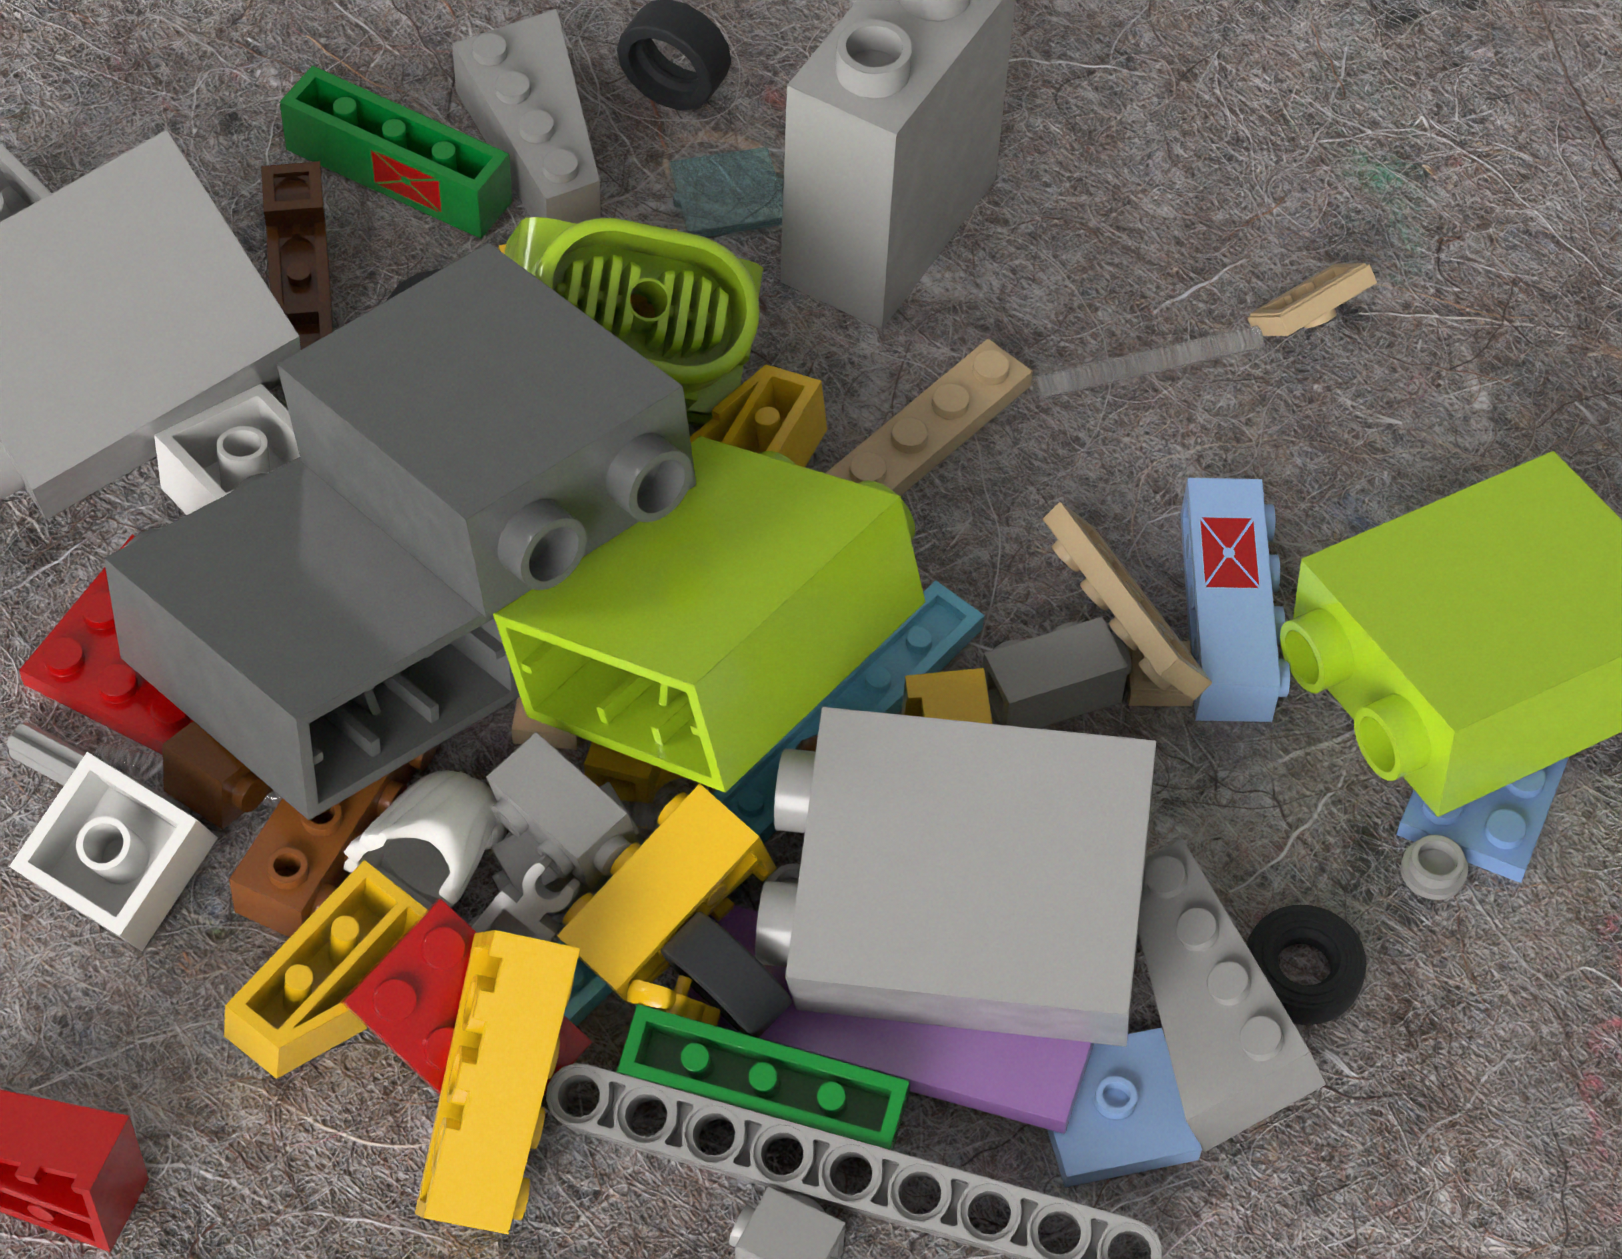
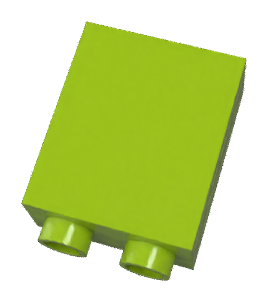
M699 436L691 443L696 485L687 491L682 501L672 512L653 522H637L582 557L575 570L558 585L545 590L532 589L494 613L493 616L528 718L726 793L926 601L911 542L915 536L914 519L901 496L897 495L893 490L876 481L866 480L856 483L802 467L778 452L763 451L759 454Z
M1551 451L1302 558L1293 619L1285 622L1280 630V644L1284 659L1289 663L1290 672L1305 690L1315 694L1327 689L1353 718L1354 731L1359 748L1373 771L1387 781H1394L1404 777L1436 816L1440 817L1622 732V519L1554 451Z

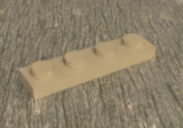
M986 339L828 470L826 474L856 483L866 480L876 481L901 496L1031 386L1033 371L990 339Z
M1059 502L1043 518V521L1058 539L1051 546L1054 552L1073 571L1077 573L1080 570L1086 577L1080 583L1083 591L1104 611L1110 609L1115 617L1109 622L1112 630L1127 646L1135 651L1139 648L1145 657L1139 662V666L1144 673L1162 690L1166 691L1173 685L1192 700H1195L1212 684V681L1097 530L1063 503Z

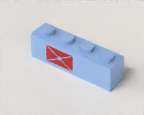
M1188 478L1180 518L1191 655L1212 681V684L1194 700L1195 721L1272 722L1278 697H1287L1290 687V666L1285 659L1278 658L1277 644H1280V630L1285 623V612L1283 606H1274L1273 592H1278L1280 584V559L1278 555L1269 554L1268 541L1272 542L1275 535V507L1273 504H1264L1262 479Z

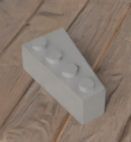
M557 9L452 43L456 92L486 143L509 153L511 185L530 217L551 218L576 224L590 219L601 218L600 179Z
M1183 838L1145 859L1138 932L1186 1122L1198 1142H1200L1203 1151L1206 1152L1326 1085L1310 1050Z

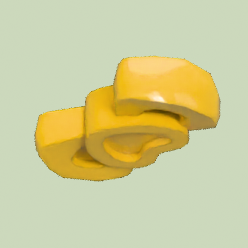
M679 975L674 991L657 984L636 979L632 981L627 991V1001L630 1003L650 1006L657 1010L717 1026L720 1019L719 1009L687 996L692 979Z

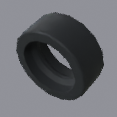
M655 0L641 8L621 34L617 46L619 64L628 80L647 98L660 105L679 111L694 110L708 102L727 76L731 65L729 45L720 29L702 12L686 3L674 0ZM653 39L664 41L677 48L690 60L696 72L683 69L669 61L658 50Z
M703 912L695 913L661 949V953L666 961L679 975L692 979L690 987L710 1006L719 1009L720 1015L742 1034L759 1038L792 1003L789 994L774 976L729 932Z

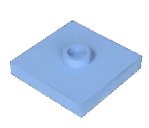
M1162 1027L1128 1034L1127 1047L1094 1043L1066 1133L1063 1134L1047 1129L1064 1187L1197 1161L1202 1151L1200 1142H1198L1186 1122Z

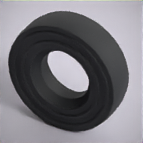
M1312 905L1285 906L1272 911L1262 918L1248 937L1247 947L1294 1024L1315 1025L1331 1021L1343 1014L1358 997L1366 974L1364 947L1355 930L1337 914ZM1295 944L1313 946L1320 950L1327 958L1330 965V974L1322 982L1314 985L1295 983L1281 971L1278 963L1279 954L1285 948Z

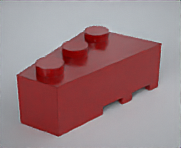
M0 1089V1212L111 1252L149 1180L130 1116Z

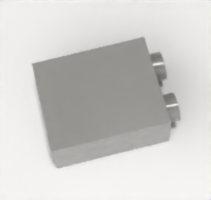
M857 0L787 85L781 283L881 330L885 327L996 180L1015 0Z
M167 129L0 222V501L25 487L45 520L156 457L155 434L259 384H262L268 391L282 384L277 364L301 350L298 333Z
M822 707L816 752L784 748L780 758L774 803L775 830L805 833L798 884L767 880L764 883L757 919L756 959L764 965L787 967L785 978L796 1010L1127 1047L1153 790L1156 740Z

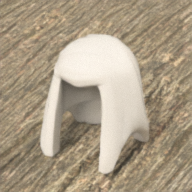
M437 771L420 778L400 794L360 836L351 841L344 851L348 858L343 869L352 873L366 860L426 909L440 898L452 909L454 904L463 895L482 858L484 850L492 849L493 845L504 840L507 835V828L499 821L491 808L497 802L492 789L485 782L472 778L461 771Z

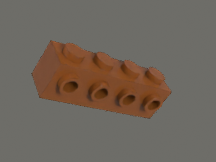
M438 745L310 820L305 818L282 798L229 878L235 913L291 937L350 875V872L343 868L348 858L344 851L351 841L360 836L407 789V783L416 769L423 771L429 766Z

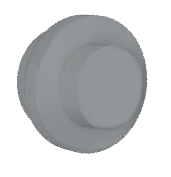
M1429 835L1413 842L1406 849L1401 861L1400 870L1404 882L1414 893L1427 899L1442 900L1456 895L1463 888L1468 876V863L1462 849L1455 841L1441 835Z

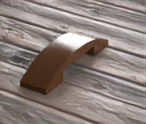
M320 161L261 166L270 291L298 333L301 350L333 332L330 269Z

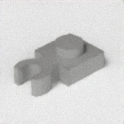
M545 855L538 859L526 872L522 883L524 895L508 882L474 923L472 928L477 933L498 930L550 941L561 925L547 913H554L564 909L578 893L580 882L573 878L561 892L549 891L543 885L542 874L553 860Z

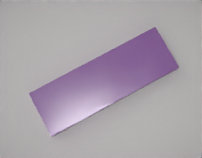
M734 905L733 909L719 922L709 915L710 918L729 932L756 958L755 946L758 911ZM762 964L786 990L792 1003L759 1039L907 1080L910 1083V1091L1055 1132L1066 1133L1094 1043L796 1010L785 978L787 967ZM691 987L689 988L687 994L689 998L709 1005ZM720 1015L717 1027L740 1033Z

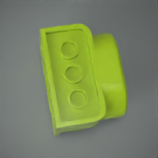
M530 217L521 220L507 240L506 256L683 386L688 424L704 426L713 418L712 409L741 385L743 366L749 361L751 345L759 325V294L763 267L759 264L738 258L723 245L703 236L618 218H595L576 224L551 218ZM639 294L648 299L647 303L653 305L655 318L639 316L632 308L630 295Z

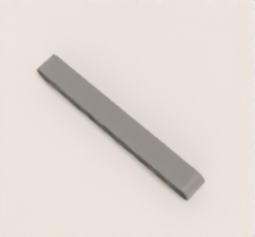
M574 1063L565 1066L553 1075L547 1086L546 1100L550 1112L559 1122L579 1134L764 1187L769 1186L785 1193H801L820 1203L1012 1258L1109 1259L1108 1249L1111 1243L1118 1237L1132 1235L1142 1239L1147 1245L1150 1259H1162V1246L1158 1235L1150 1226L1139 1220L592 1065ZM584 1081L596 1083L600 1092L596 1108L589 1115L582 1117L571 1116L566 1107V1099L570 1089ZM650 1100L664 1103L667 1110V1121L664 1127L657 1134L651 1136L636 1134L632 1124L636 1109L642 1103ZM716 1119L727 1120L733 1124L735 1129V1140L731 1148L717 1156L703 1153L699 1144V1136L703 1127ZM784 1138L800 1142L804 1152L799 1168L787 1175H776L768 1170L766 1156L772 1144ZM851 1157L867 1161L872 1168V1179L868 1187L855 1195H848L838 1191L834 1184V1172L837 1166L843 1160ZM917 1177H929L935 1180L941 1188V1199L937 1207L923 1215L907 1211L901 1201L905 1185ZM986 1196H996L1004 1200L1011 1211L1007 1226L1001 1232L995 1234H983L977 1231L970 1223V1211L974 1203ZM1056 1215L1072 1219L1078 1226L1081 1234L1077 1246L1071 1252L1065 1254H1053L1047 1251L1041 1245L1038 1238L1042 1223Z

